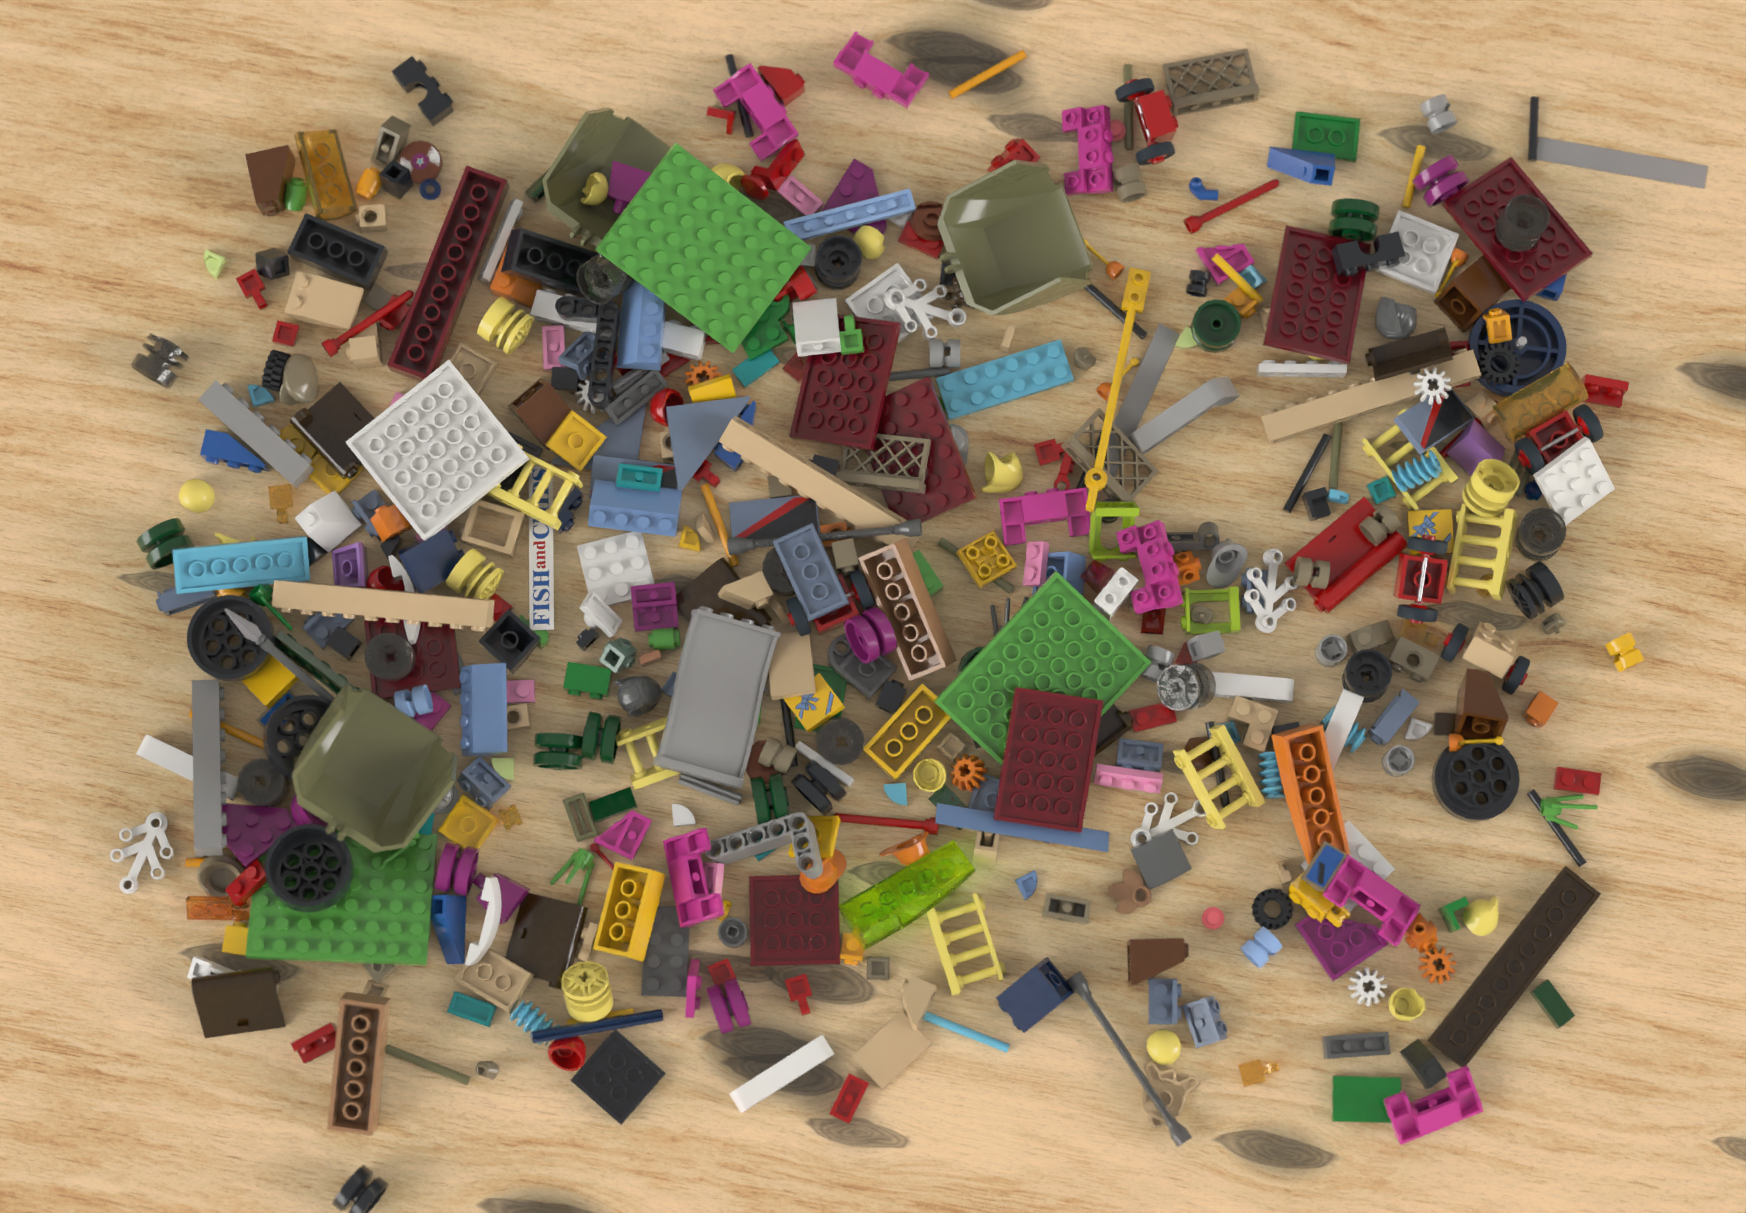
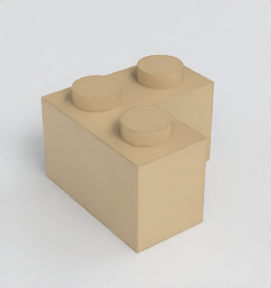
M361 321L354 322L353 327ZM375 322L355 337L349 338V345L346 346L347 358L350 359L351 364H354L357 370L383 366L379 324Z
M1236 695L1226 720L1247 727L1240 748L1257 754L1264 753L1278 710Z

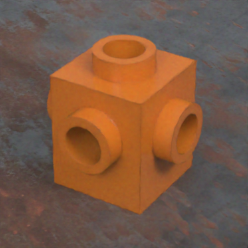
M1191 551L1180 552L1172 556L1173 562L1176 563L1179 570V575H1177L1179 586L1200 580L1199 570H1202L1198 557L1194 558Z
M1418 913L1404 934L1406 936L1405 941L1411 949L1416 948L1421 954L1436 945V942H1438L1436 934L1438 929L1431 920L1427 922L1421 913Z

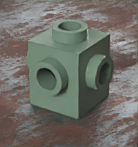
M618 638L606 644L599 661L613 672L618 673L632 667L636 660L634 656L638 650L627 639Z

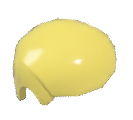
M598 172L590 174L586 187L582 189V192L586 195V198L580 200L583 204L596 206L605 201L608 196L609 186L603 174Z
M871 226L860 227L854 235L853 241L858 244L862 257L874 260L883 254L885 246H883V234Z
M194 478L187 480L181 486L178 497L183 507L195 513H202L208 511L214 504L215 493L210 484L204 480Z
M925 758L919 761L913 770V780L921 790L931 793L942 788L946 781L947 771L944 765L936 759Z
M1401 987L1390 996L1389 1009L1398 1020L1409 1022L1421 1016L1425 1010V999L1419 996L1415 989Z
M1166 1029L1156 1030L1147 1040V1051L1153 1062L1166 1066L1173 1064L1179 1058L1181 1043L1174 1032Z

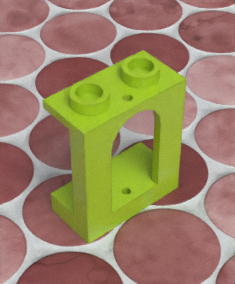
M1134 501L1096 502L1094 511L1090 514L1088 545L1090 556L1099 562H1105L1108 559H1116L1118 561L1136 559L1134 552L1122 554L1119 544L1112 549L1103 547L1100 538L1102 517L1123 516V530L1135 525V516H1139L1138 505Z
M1239 587L1211 590H1189V588H1185L1184 594H1182L1184 603L1180 604V607H1184L1185 616H1181V629H1185V635H1202L1218 630L1220 634H1238L1240 632ZM1228 601L1229 622L1209 623L1207 625L1195 623L1190 619V606L1193 603Z

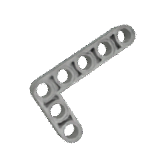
M1229 377L1213 378L1134 431L1128 437L1140 453L1145 454L1213 407L1225 406L1237 399L1240 394Z
M801 812L710 841L711 850L706 852V855L713 862L726 865L792 843L797 867L806 877L816 879L823 871L814 824ZM805 822L804 825H803V827H801L800 829H798V826H799L801 823ZM784 829L782 834L777 836L778 832ZM763 836L762 840L757 842V839ZM809 842L808 846L802 849L803 845ZM742 843L741 847L736 849L737 845ZM720 849H722V850H721V853H720L719 855L715 856L716 853H717V851L720 850ZM810 863H813V866L807 869V866Z

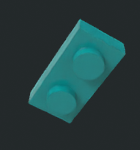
M619 463L616 487L660 492L663 469Z

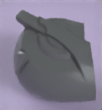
M1381 297L1375 315L1376 328L1381 335L1388 339L1402 340L1409 338L1416 328L1417 310L1412 306L1397 303L1394 299Z
M633 676L618 679L614 682L619 687L617 693L618 701L623 710L629 712L627 714L628 717H637L651 712L657 706L662 696L661 686L648 676Z

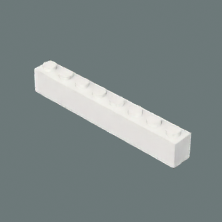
M551 289L537 290L530 313L534 320L553 325H564L565 328L589 332L595 335L597 323L566 321L560 318L555 309V303L562 296L557 295L556 291ZM565 294V296L576 297L571 294ZM569 304L564 305L561 308V312L570 311L572 306ZM585 307L583 314H590L593 311V307ZM607 309L604 315L607 317L612 316L615 309ZM676 320L665 321L662 350L669 354L699 361L703 354L707 335L696 325L686 327ZM605 330L602 333V337H610L612 330Z

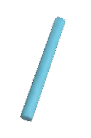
M927 1011L923 1018L925 1021L1006 1053L1010 1046L1008 1043Z

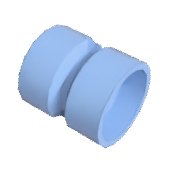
M426 684L413 687L412 691L405 689L394 693L396 708L409 717H414L416 713L423 715L433 712L432 697Z
M1263 926L1254 934V940L1249 939L1240 948L1243 954L1259 969L1269 961L1268 955L1274 956L1283 947L1278 939Z

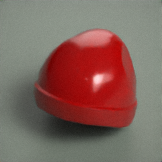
M665 388L653 396L650 404V415L656 423L668 427L666 407L684 405L681 394L675 389Z
M386 565L373 570L366 581L367 588L395 591L405 590L403 579L396 581L393 578L391 567Z
M580 1036L557 1039L549 1045L548 1057L558 1068L566 1071H575L580 1069L585 1063L586 1046Z

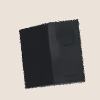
M508 609L478 642L500 663H506V669L514 674L529 658L541 638Z

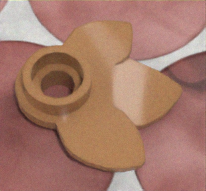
M1130 869L1123 870V882L1114 883L1107 889L1111 897L1119 901L1116 911L1122 914H1130L1137 907L1148 905L1152 898L1151 890L1146 885H1143L1141 875ZM1138 892L1144 893L1145 897L1143 900L1137 899L1136 894Z

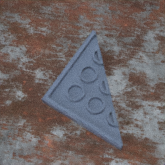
M750 396L666 407L678 491H682L718 443L734 416H738L748 403Z
M647 402L619 425H616L611 418L599 425L596 429L607 438L594 454L639 459ZM559 455L552 460V465L573 467ZM593 456L583 469L592 470Z

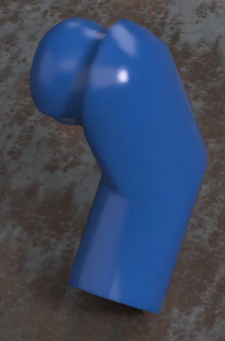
M1198 177L1191 179L1189 189L1197 199L1218 201V190L1206 189L1202 184V180Z

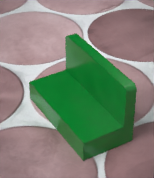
M1466 896L1439 908L1449 933L1460 929L1453 912L1469 905Z

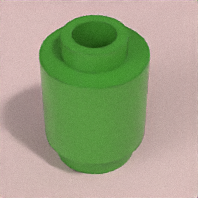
M292 177L291 180L286 182L284 196L286 209L292 211L303 210V206L306 205L308 184L304 182V179Z
M652 629V634H648L649 647H654V650H675V647H681L679 629Z

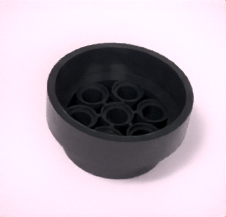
M237 595L219 596L203 604L193 615L187 631L189 653L197 666L208 675L222 681H242L260 672L272 655L263 650L260 645H256L254 641L245 638L224 609L227 608L239 616L245 615L246 620L257 625L261 633L265 634L266 638L275 646L274 628L268 615L253 601ZM218 621H224V628L220 631H215V624ZM234 636H239V644L234 647L230 646V639ZM211 642L218 643V648L214 652H209L208 650ZM248 652L255 653V658L251 662L245 661V655ZM228 657H232V666L229 668H224V660Z
M317 695L296 696L281 704L269 717L263 734L265 753L272 766L285 777L293 780L294 759L300 756L304 748L299 743V737L305 736L308 739L310 738L332 701ZM305 714L313 717V725H308L304 722ZM283 721L291 722L293 726L292 731H286L283 728ZM278 742H284L287 745L288 750L286 753L278 750Z
M1494 743L1465 744L1461 750L1451 752L1448 746L1438 756L1432 770V788L1439 804L1450 815L1467 822H1482L1501 814L1511 805L1519 788V770L1514 757L1505 746ZM1473 749L1481 751V760H1475L1472 757ZM1493 759H1498L1501 761V770H1496L1493 768ZM1455 761L1463 764V772L1454 770L1453 764ZM1475 771H1479L1484 775L1483 782H1477L1474 779ZM1495 781H1500L1503 783V792H1497L1495 790ZM1457 783L1465 786L1466 792L1464 795L1456 792L1455 786ZM1477 793L1485 796L1486 802L1484 805L1477 803Z
M304 824L290 828L273 842L267 853L265 875L275 897L286 907L295 911L312 913L330 908L344 897L352 883L354 864L348 846L344 840L339 841L337 839L338 834L335 831L331 834L325 832V826ZM320 850L317 856H309L311 851ZM294 859L300 860L298 865L289 866L290 861ZM330 862H339L335 868H328ZM311 871L318 872L314 878H308L307 875ZM297 881L295 887H286L288 882ZM336 883L334 889H325L327 884ZM307 893H315L313 899H304Z

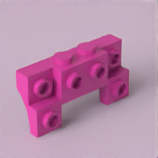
M855 31L848 43L837 55L833 62V67L851 76L854 81L853 83L859 88L871 90L872 94L878 99L883 100L884 98L888 101L891 99L908 109L916 94H919L927 81L929 73L923 72L911 63L902 76V73L868 54L874 45V41H869Z
M751 63L741 68L732 77L713 89L714 94L724 109L740 101L761 131L762 135L749 143L761 162L777 153L780 148L793 139L798 138L799 133L786 116L787 111L782 103H777L774 98V91L769 85L764 84Z
M1100 105L1090 108L1076 107L1062 110L1063 132L1078 131L1079 170L1064 173L1066 194L1072 196L1113 192L1112 163L1114 156L1111 145L1113 134L1111 132L1110 107Z
M1052 488L1046 490V493L1037 494V491H1030L1024 493V496L999 499L1004 546L1026 543L1024 526L1064 520L1068 522L1070 537L1089 535L1090 514L1089 511L1085 510L1088 498L1087 489L1078 488L1059 491V488Z
M1157 520L1141 527L1134 525L1116 532L1122 554L1138 551L1146 583L1145 587L1130 592L1135 612L1141 614L1150 610L1172 608L1183 604L1177 578L1179 570L1176 563L1173 562L1172 555H1174V550L1171 543L1168 542L1164 523Z
M699 828L695 831L664 840L663 844L680 928L692 927L703 921H711L723 916L724 910L720 893L710 895L708 893L701 854L711 850L707 828Z
M1347 855L1323 893L1324 897L1340 908L1350 898L1379 918L1383 923L1378 935L1395 947L1401 942L1421 907L1420 904L1350 855Z
M1467 1065L1446 1073L1449 1087L1410 1103L1405 1091L1383 1099L1387 1115L1392 1122L1395 1137L1400 1145L1483 1112L1481 1100Z

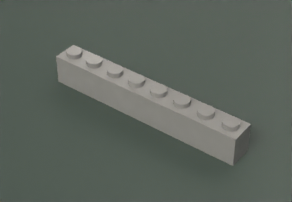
M219 679L192 680L195 856L223 855V848L227 847V834H222V826H227L226 813H222V805H226V791L222 792V784H226V771L221 770V763H226L225 749H221V742H225V728L221 729V721H225V709L220 708V700H224V687H220Z

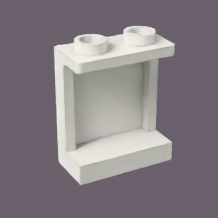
M836 298L794 302L793 315L798 357L841 352Z
M1121 567L1096 597L1093 607L1110 621L1131 595L1130 592L1135 590L1139 580Z

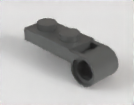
M1213 522L1202 523L1199 526L1198 532H1166L1168 542L1171 543L1174 551L1211 550L1220 543L1218 527ZM1208 534H1212V535H1213V536H1211V537H1205V536L1208 535Z

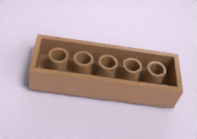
M906 538L859 557V562L877 605L886 615L894 630L897 644L896 650L909 681L956 662L954 652Z
M345 992L340 998L327 1130L372 1136L378 1128L391 998Z

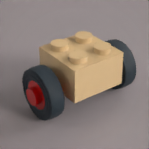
M1479 621L1466 644L1465 638L1469 628L1458 623L1453 632H1449L1443 641L1445 646L1442 650L1441 658L1451 662L1456 654L1462 650L1464 652L1462 658L1501 679L1506 674L1502 690L1512 695L1519 685L1522 686L1528 676L1526 672L1530 665V660L1520 655L1514 664L1510 666L1515 658L1519 642L1516 641L1514 636L1497 631L1492 624Z

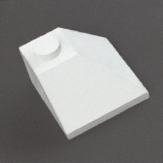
M333 491L313 502L295 517L306 534L328 553L362 526L361 522L337 491Z

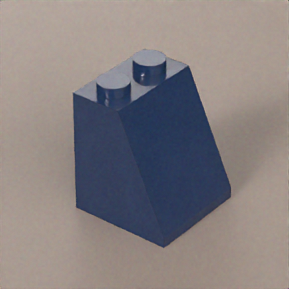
M444 527L425 541L420 539L398 550L399 557L418 593H424L446 580L456 564L465 555L462 549L458 551L454 543L458 540L452 529L448 531Z
M1046 957L997 996L996 999L998 1000L999 1007L1010 1015L1014 1026L1025 1033L1075 992L1051 960Z

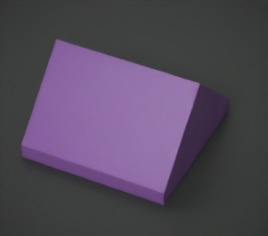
M1472 420L1446 451V454L1472 476L1477 465L1484 459L1502 460L1506 448L1478 422Z
M357 542L332 550L334 585L367 588L368 564L367 551L364 544Z

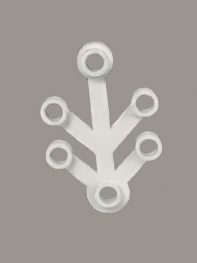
M919 278L915 280L912 285L903 290L897 288L888 290L884 296L885 305L889 309L897 311L904 323L903 330L907 334H911L917 329V323L910 318L906 308L912 309L924 329L923 336L927 340L934 339L938 331L936 327L932 326L926 314L948 320V323L953 327H959L966 321V313L960 308L947 311L928 305L931 301L942 299L946 296L947 289L943 285H937L933 291L917 300L908 299L907 297L915 292L921 293L926 289L927 284L924 279ZM917 282L922 284V289L917 288ZM937 289H941L943 294L938 295ZM892 296L897 298V303L892 302ZM953 315L957 316L958 322L953 321ZM907 323L912 324L913 330L907 328ZM928 329L933 331V336L928 335Z
M1275 548L1266 550L1263 554V561L1268 566L1266 586L1261 579L1262 571L1260 568H1250L1247 571V578L1253 582L1256 589L1247 590L1244 598L1250 603L1257 614L1255 625L1263 633L1273 632L1277 625V619L1284 613L1293 611L1296 608V601L1293 598H1285L1282 600L1281 605L1273 611V603L1287 591L1296 589L1299 586L1290 585V580L1293 582V576L1285 578L1284 583L1275 589L1278 565L1283 560L1282 552ZM1260 595L1264 600V608L1258 601Z
M1173 792L1167 793L1164 796L1165 804L1159 824L1150 829L1152 818L1157 813L1158 806L1154 802L1147 803L1144 807L1145 815L1141 828L1134 830L1131 835L1132 845L1135 847L1142 844L1138 841L1139 835H1144L1146 838L1145 842H1147L1152 837L1172 828L1178 839L1185 841L1190 846L1195 845L1199 839L1195 832H1185L1174 827L1195 816L1200 818L1207 816L1205 811L1203 813L1197 811V806L1201 805L1199 800L1194 802L1191 809L1170 819L1173 806L1177 803L1178 797ZM1168 795L1174 796L1175 801L1173 803L1167 801ZM1149 805H1153L1155 807L1154 813H1149L1147 811V807ZM1188 835H1194L1196 838L1195 842H1189L1187 839Z
M159 812L151 813L146 818L144 824L132 829L124 828L120 831L119 837L124 842H130L135 836L147 832L144 841L121 850L113 849L110 852L111 860L117 863L122 862L128 856L138 853L128 876L120 881L119 886L123 893L130 895L137 892L139 888L137 877L146 857L152 868L150 872L152 878L156 880L164 878L165 870L160 866L153 847V842L157 836L161 845V857L171 859L175 854L165 834L168 820L164 814ZM158 819L160 825L153 827V821ZM126 831L130 832L128 839L123 838V834ZM169 848L171 854L166 857L164 856V850ZM116 852L121 853V857L118 860L114 859ZM156 869H160L162 872L159 877L154 875ZM127 881H131L132 886L129 889L125 888V883Z

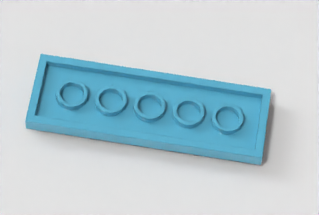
M1061 339L938 377L936 382L950 421L1074 382V378Z
M306 536L172 549L177 594L250 587L259 584L270 585L274 584V580H310Z

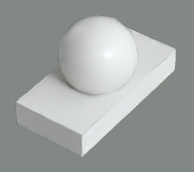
M594 591L586 595L579 607L585 613L584 621L586 625L591 628H600L609 638L615 635L623 621Z

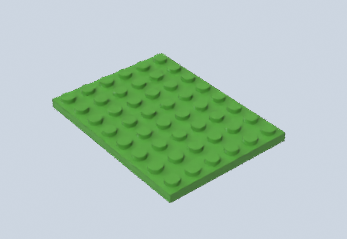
M674 143L595 250L734 353L812 247L680 145Z
M1055 571L933 702L1002 766L1015 687L1103 700L1102 716L1152 662Z
M419 834L420 838L415 839L417 844L410 846L385 865H382V861L398 849L373 852L346 835L343 840L348 846L353 859V880L344 897L335 905L322 911L306 913L286 907L275 897L268 881H266L252 895L246 958L427 966L438 835ZM320 850L311 851L309 856H317ZM267 853L258 859L262 861L264 866ZM294 859L290 861L289 866L298 865L300 860ZM330 862L328 868H335L339 862ZM311 871L308 873L307 877L314 878L316 877L318 872ZM297 881L288 882L286 887H295ZM336 883L327 884L325 889H334ZM307 893L304 899H313L315 893Z

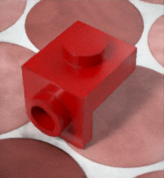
M396 294L392 295L388 303L398 296ZM405 302L378 320L380 322L379 325L386 330L392 331L400 328L411 305Z

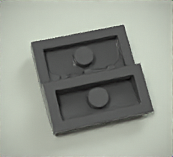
M1173 828L1152 837L1151 840L1137 845L1130 850L1150 890L1192 869Z

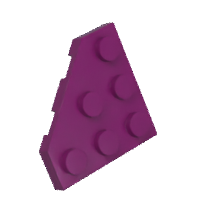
M854 158L821 212L879 197L873 169ZM884 219L846 229L855 235L860 227L871 226L884 235L887 225Z
M228 803L222 805V813H226L227 826H222V834H227V846L245 868L255 859L265 855L273 842L282 833L290 828L299 826L285 808Z
M1307 916L1294 925L1331 981L1342 976L1388 945L1387 941L1378 935L1379 929L1376 925L1344 919L1342 925L1336 927L1326 918L1320 923L1317 919Z

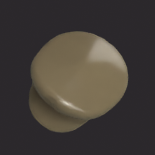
M294 354L285 362L279 398L285 405H295L298 402L310 403L317 396L318 374L313 362L307 356Z
M228 854L208 856L199 866L197 872L198 882L212 899L219 902H232L225 889L245 869Z

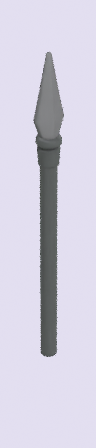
M227 608L224 609L245 638L254 641L256 645H260L263 650L269 652L317 695L333 702L335 698L266 638V635L260 632L257 625Z

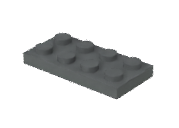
M658 906L643 962L642 996L686 997L690 927L680 928L676 906Z

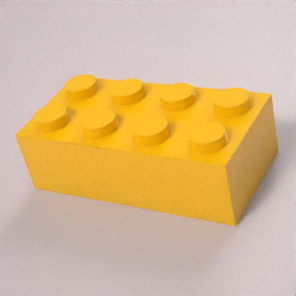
M923 683L862 749L863 753L895 782L952 720L933 702L937 696Z
M615 862L593 945L594 950L644 962L666 877L665 874L651 869Z

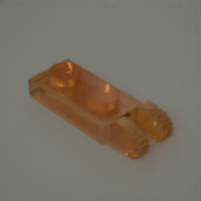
M187 896V920L233 919L237 922L248 921L250 912L239 909L249 908V900L239 907L234 904L230 897Z

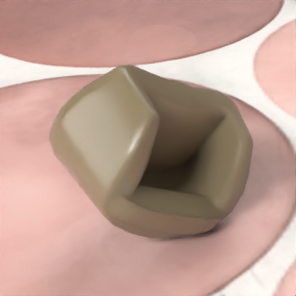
M1086 347L1078 348L1074 355L1075 363L1083 370L1090 369L1096 363V358Z
M1194 606L1190 611V619L1192 621L1207 625L1214 616L1213 611L1204 606Z
M1554 613L1542 622L1543 631L1548 635L1554 632L1558 634L1560 633L1559 628L1563 627L1566 621L1559 613Z
M480 1061L476 1065L477 1075L494 1080L499 1073V1066L493 1061Z

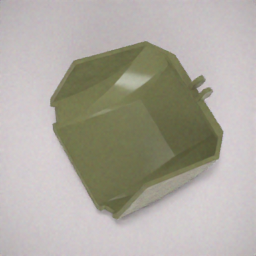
M608 107L585 112L542 180L548 211L572 228L570 237L576 238L579 234L582 236L580 241L582 246H586L591 242L597 247L620 216L612 213L615 201L608 199V196L603 203L596 206L586 205L580 201L582 198H586L582 189L586 187L590 174L595 172L603 174L609 186L613 161L652 173L671 148L632 118L627 116L624 120L614 115V110Z
M1015 159L947 195L937 223L947 253L942 254L940 259L943 262L951 261L952 264L948 265L944 270L947 274L955 272L967 305L992 316L1006 315L1043 305L1091 285L1092 280L1089 278V271L1093 269V263L1064 186L1060 181L1055 183L1048 174L1050 169L1046 164Z
M345 684L319 721L295 764L292 778L298 804L327 822L328 826L325 832L331 834L335 828L340 830L337 835L339 841H342L347 835L373 852L405 848L454 785L457 755L454 752H447L441 745L443 739L439 735L368 689L361 687L359 690H353L350 685Z

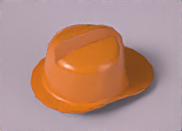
M922 832L907 841L888 847L881 851L879 855L888 856L893 854L906 866L917 865L931 855L925 839L929 832Z
M834 849L832 858H821L823 871L818 878L810 879L800 871L801 885L807 891L817 894L826 892L843 875L847 862L845 856L840 851ZM810 863L807 866V869L811 868L813 866V863Z

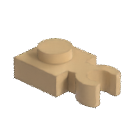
M590 922L589 927H584L581 939H584L578 957L579 960H589L598 924Z

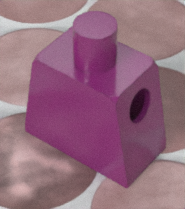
M613 161L608 190V199L615 201L612 213L622 214L649 178L650 172Z
M480 872L474 879L473 884L482 890L476 899L487 910L489 902L481 900L486 876ZM494 873L492 876L497 877L501 890V917L499 924L502 925L507 923L530 889L501 873Z

